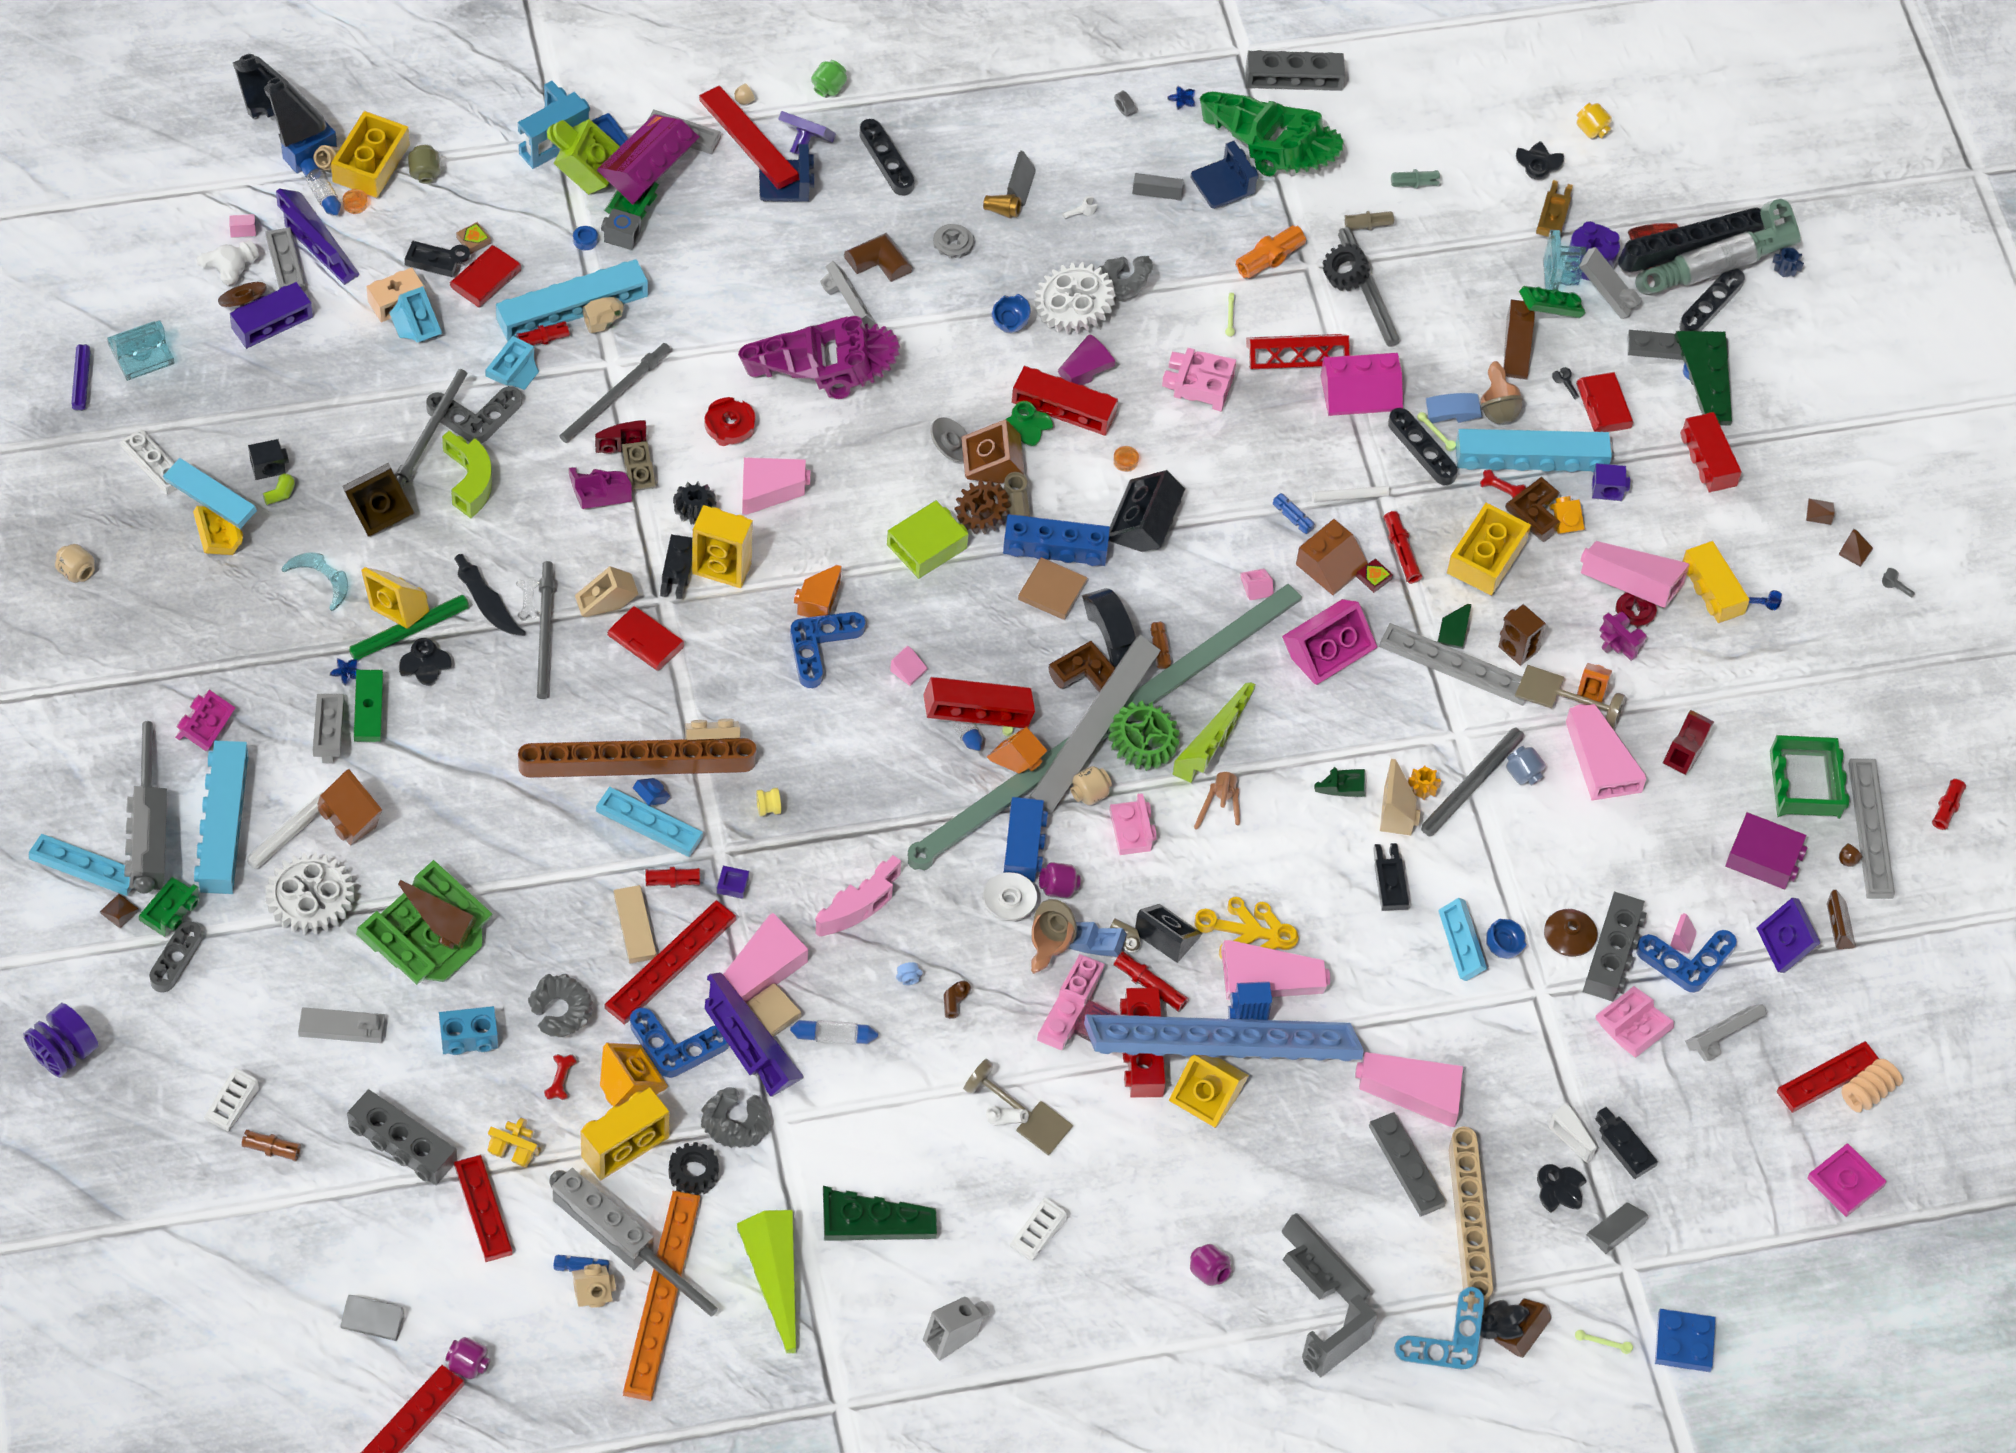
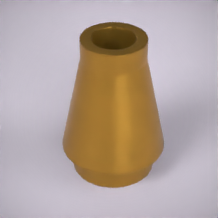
M1015 194L986 195L983 209L1010 219L1018 217L1021 210V198L1016 197Z

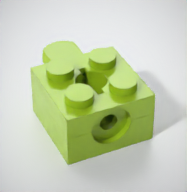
M590 119L574 127H571L564 120L550 125L547 129V138L560 149L553 164L588 195L607 187L609 182L597 169L620 146Z

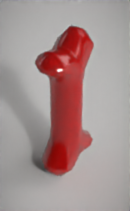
M1491 469L1484 470V478L1480 481L1481 487H1495L1509 494L1512 498L1526 488L1525 484L1516 486L1497 478Z
M556 1054L553 1056V1060L557 1063L558 1068L553 1084L544 1091V1095L548 1100L555 1097L565 1100L568 1098V1095L563 1088L569 1068L574 1066L577 1060L571 1054L566 1057Z

